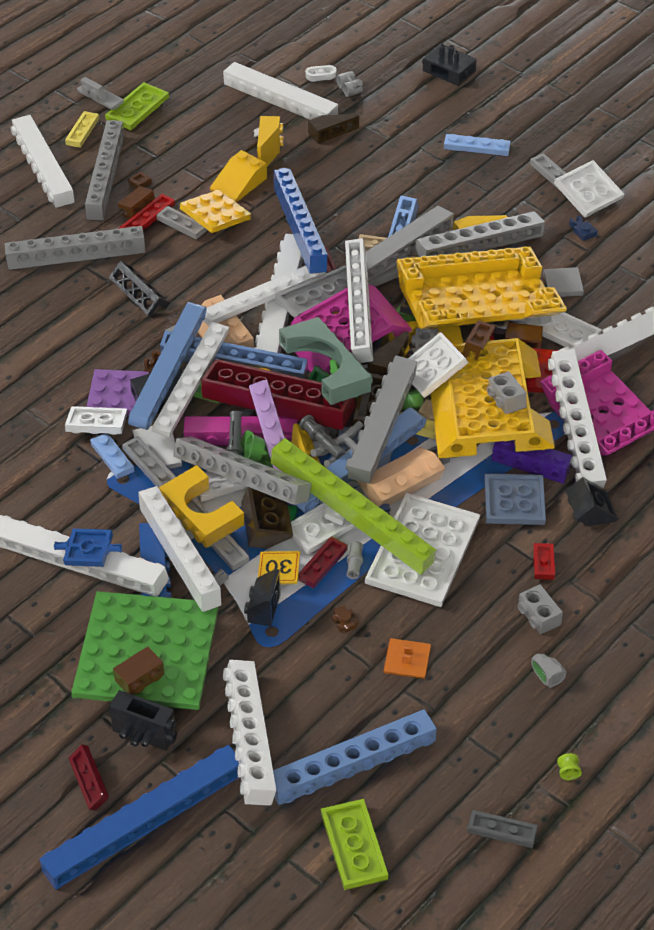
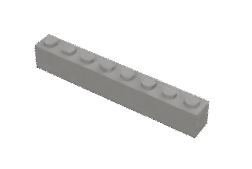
M436 206L366 251L368 283L397 265V259H404L415 253L416 239L445 233L453 228L454 213Z
M395 356L393 362L389 363L387 376L384 375L382 379V388L377 390L376 402L371 404V414L365 418V428L359 432V442L353 446V456L347 460L345 469L348 470L349 479L368 484L371 483L415 378L417 361Z

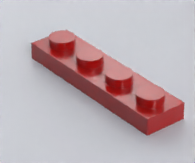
M160 194L118 229L142 226V229L145 230L157 220V214L165 207L169 206L172 208L175 205V200Z

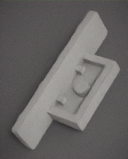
M86 77L80 80L82 85L77 88V91L105 107L113 110L124 103L122 98L103 89L102 85Z

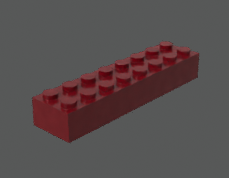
M219 359L214 360L201 379L202 398L256 410L249 385L267 379L279 416L301 421L305 416L312 415L317 424L343 430L355 409V397L330 405L322 395V382Z

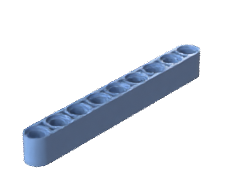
M191 302L186 304L129 415V425L145 430L150 428L205 319L206 306Z
M412 407L402 412L397 418L381 459L419 432L426 424V418ZM352 450L327 467L329 471L347 484L353 480L348 478V470L345 469L348 458L351 459L353 456ZM310 493L308 502L296 504V506L304 513H307L321 504L322 501Z

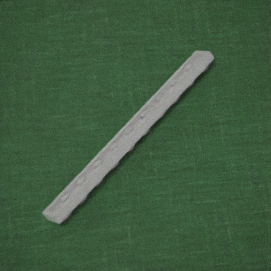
M139 436L122 444L126 454L158 489L160 486L176 478ZM193 498L187 504V507L194 512L209 513L196 498ZM229 534L211 545L214 551L233 571L249 562V556Z

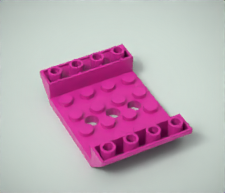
M368 285L372 342L390 332L396 338L405 331H412V328L375 286ZM348 288L301 313L292 321L291 325L319 317L323 323H326L329 330L335 333L337 339L345 345V348L352 353ZM342 322H348L346 325H340ZM311 351L294 352L298 357L308 359L307 369L310 373L315 366H320L329 375H332L329 362L332 358Z
M602 350L577 361L593 420L592 423L600 455H609L654 431V410L650 411L611 371L612 360ZM551 375L541 380V385L551 408L560 416L559 409L561 406L560 402L556 401L557 389L552 384ZM614 402H620L623 405H615ZM605 410V411H607L608 413H606V414H604V413H599V411Z

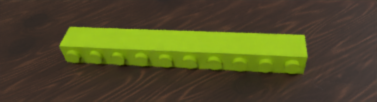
M284 438L272 448L271 464L284 473L312 483L310 493L417 573L422 575L434 563L436 554L434 547L289 440Z

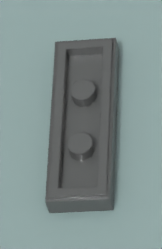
M472 810L467 833L533 848L538 825Z

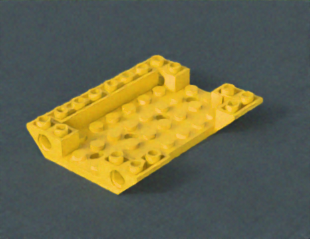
M531 247L397 259L400 288L420 329L476 324L478 320L486 323L554 316L567 310L555 287H545L541 281L542 265Z
M518 338L488 341L480 354L485 356H479L477 360L474 359L475 353L470 351L469 356L466 358L468 363L431 393L438 458L477 455L476 443L514 440L516 452L554 449L550 421L530 408L525 378L541 377L537 352ZM465 343L453 344L463 355ZM510 372L526 392V408L505 414L501 408L497 407L493 397L488 395L487 386H489V381L483 378H490Z

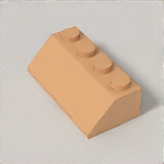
M218 295L205 300L202 306L207 308L225 299L222 295ZM237 315L218 323L229 327V332L223 342L250 348L254 347V338ZM204 321L198 331L201 338H203L209 328Z
M419 447L376 469L370 484L357 482L369 500L378 507L382 504L392 505L403 499L406 493L412 494L439 480L445 467L435 453Z

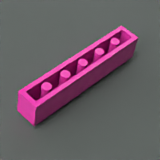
M258 416L242 417L241 440L246 431H251L254 435L264 439ZM278 416L284 436L291 442L293 425L295 423L298 424V420ZM185 417L184 437L192 436L215 446H229L230 417Z

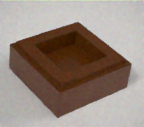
M141 171L128 179L129 184L136 189L139 186L145 188L152 184V179Z

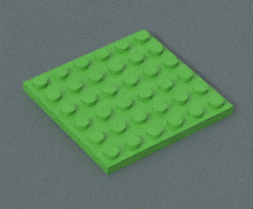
M97 591L71 692L72 698L112 702L119 690L124 691L115 682L113 668L148 646L163 661L165 675L160 680L146 686L140 693L134 695L165 707L199 710L219 606L202 612L195 600Z

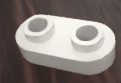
M332 65L309 67L305 71L306 79L311 82L332 80L336 77V67Z

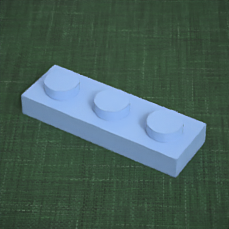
M108 433L90 440L92 447L117 479L134 472V466Z

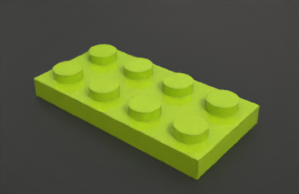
M143 82L123 99V104L106 113L105 119L109 121H123V127L132 130L169 98V92Z
M364 799L322 808L321 816L344 890L388 880V872Z

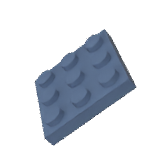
M485 474L486 523L545 525L543 475Z

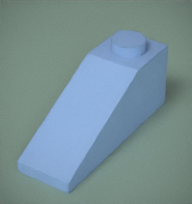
M400 195L388 237L415 221L419 209L417 199Z

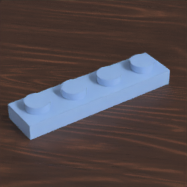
M446 134L444 149L508 156L510 141Z

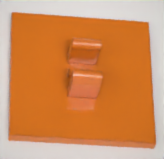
M390 638L383 673L425 679L431 644Z

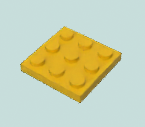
M215 190L214 192L180 203V209L211 233L242 223L251 218L250 212L220 190Z

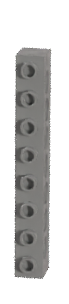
M106 121L85 202L87 220H104L124 140L123 121Z
M533 211L416 239L415 255L421 257L469 253L473 251L479 252L543 236L545 221Z
M142 226L4 243L8 270L145 253Z
M192 436L176 438L173 457L293 505L308 502L312 484L310 482Z

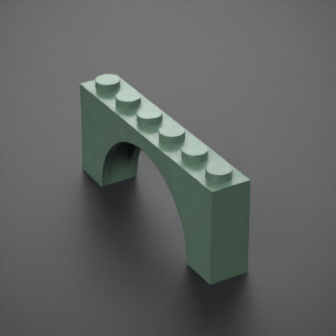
M319 317L279 329V344L287 354L299 351L317 352L329 356L338 363L339 369L329 377L322 379V395L330 405L371 392V383L373 382L371 374L367 373L362 364L354 358L353 354L345 348V345L337 339L335 333H332L326 323H323Z

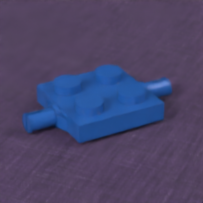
M73 528L71 536L66 542H54V550H65L63 562L66 566L104 567L107 555L110 552L121 553L122 544H111L112 530Z

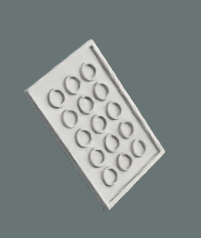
M406 493L394 519L436 549L434 563L420 575L383 546H380L365 578V584L442 607L478 525L480 514Z

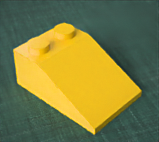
M260 116L257 154L258 159L266 162L267 166L280 153V146L284 145V136H281V133H283V123H280V116Z
M241 150L230 158L211 185L210 191L220 190L229 198L238 202L267 179V163Z

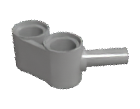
M353 71L336 76L337 85L342 89L346 97L363 92V82L359 79L356 80Z

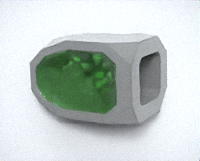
M536 654L532 657V667L544 685L551 688L560 684L566 678V670L557 659L548 657L545 654Z

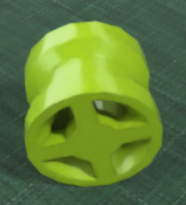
M564 754L557 759V764L561 768L559 774L563 780H574L581 776L582 771L580 766H578L579 757L576 754Z

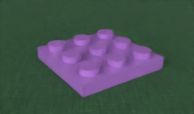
M94 369L87 407L127 409V416H129L136 403L131 393L130 379L149 374V372Z

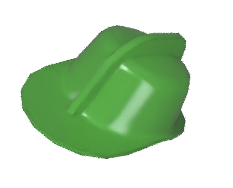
M416 388L409 390L401 410H407L412 407L417 411L423 405L424 397Z
M251 431L244 433L241 440L243 448L241 456L260 462L263 455L269 454L268 450L265 449V439L254 435Z

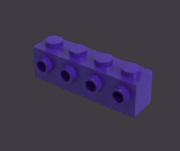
M514 440L494 443L492 461L534 475H543L544 478L564 484L570 472L572 455L554 449L516 452Z

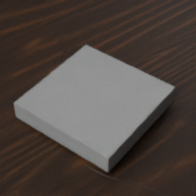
M578 267L543 270L546 287H555L560 297L583 295L584 290Z

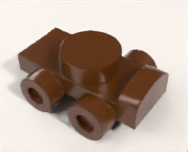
M344 605L333 609L334 615H332V620L334 623L340 622L337 624L339 632L344 630L346 633L357 629L359 623L356 617L352 618L353 611L351 608L347 610Z

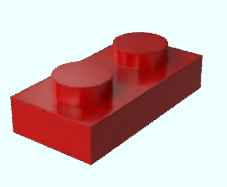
M534 543V579L554 580V544Z

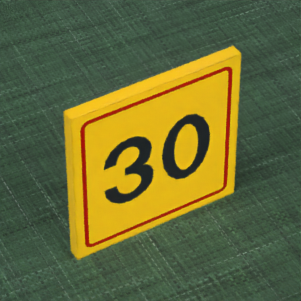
M300 551L260 552L258 577L274 569H280V584H298Z

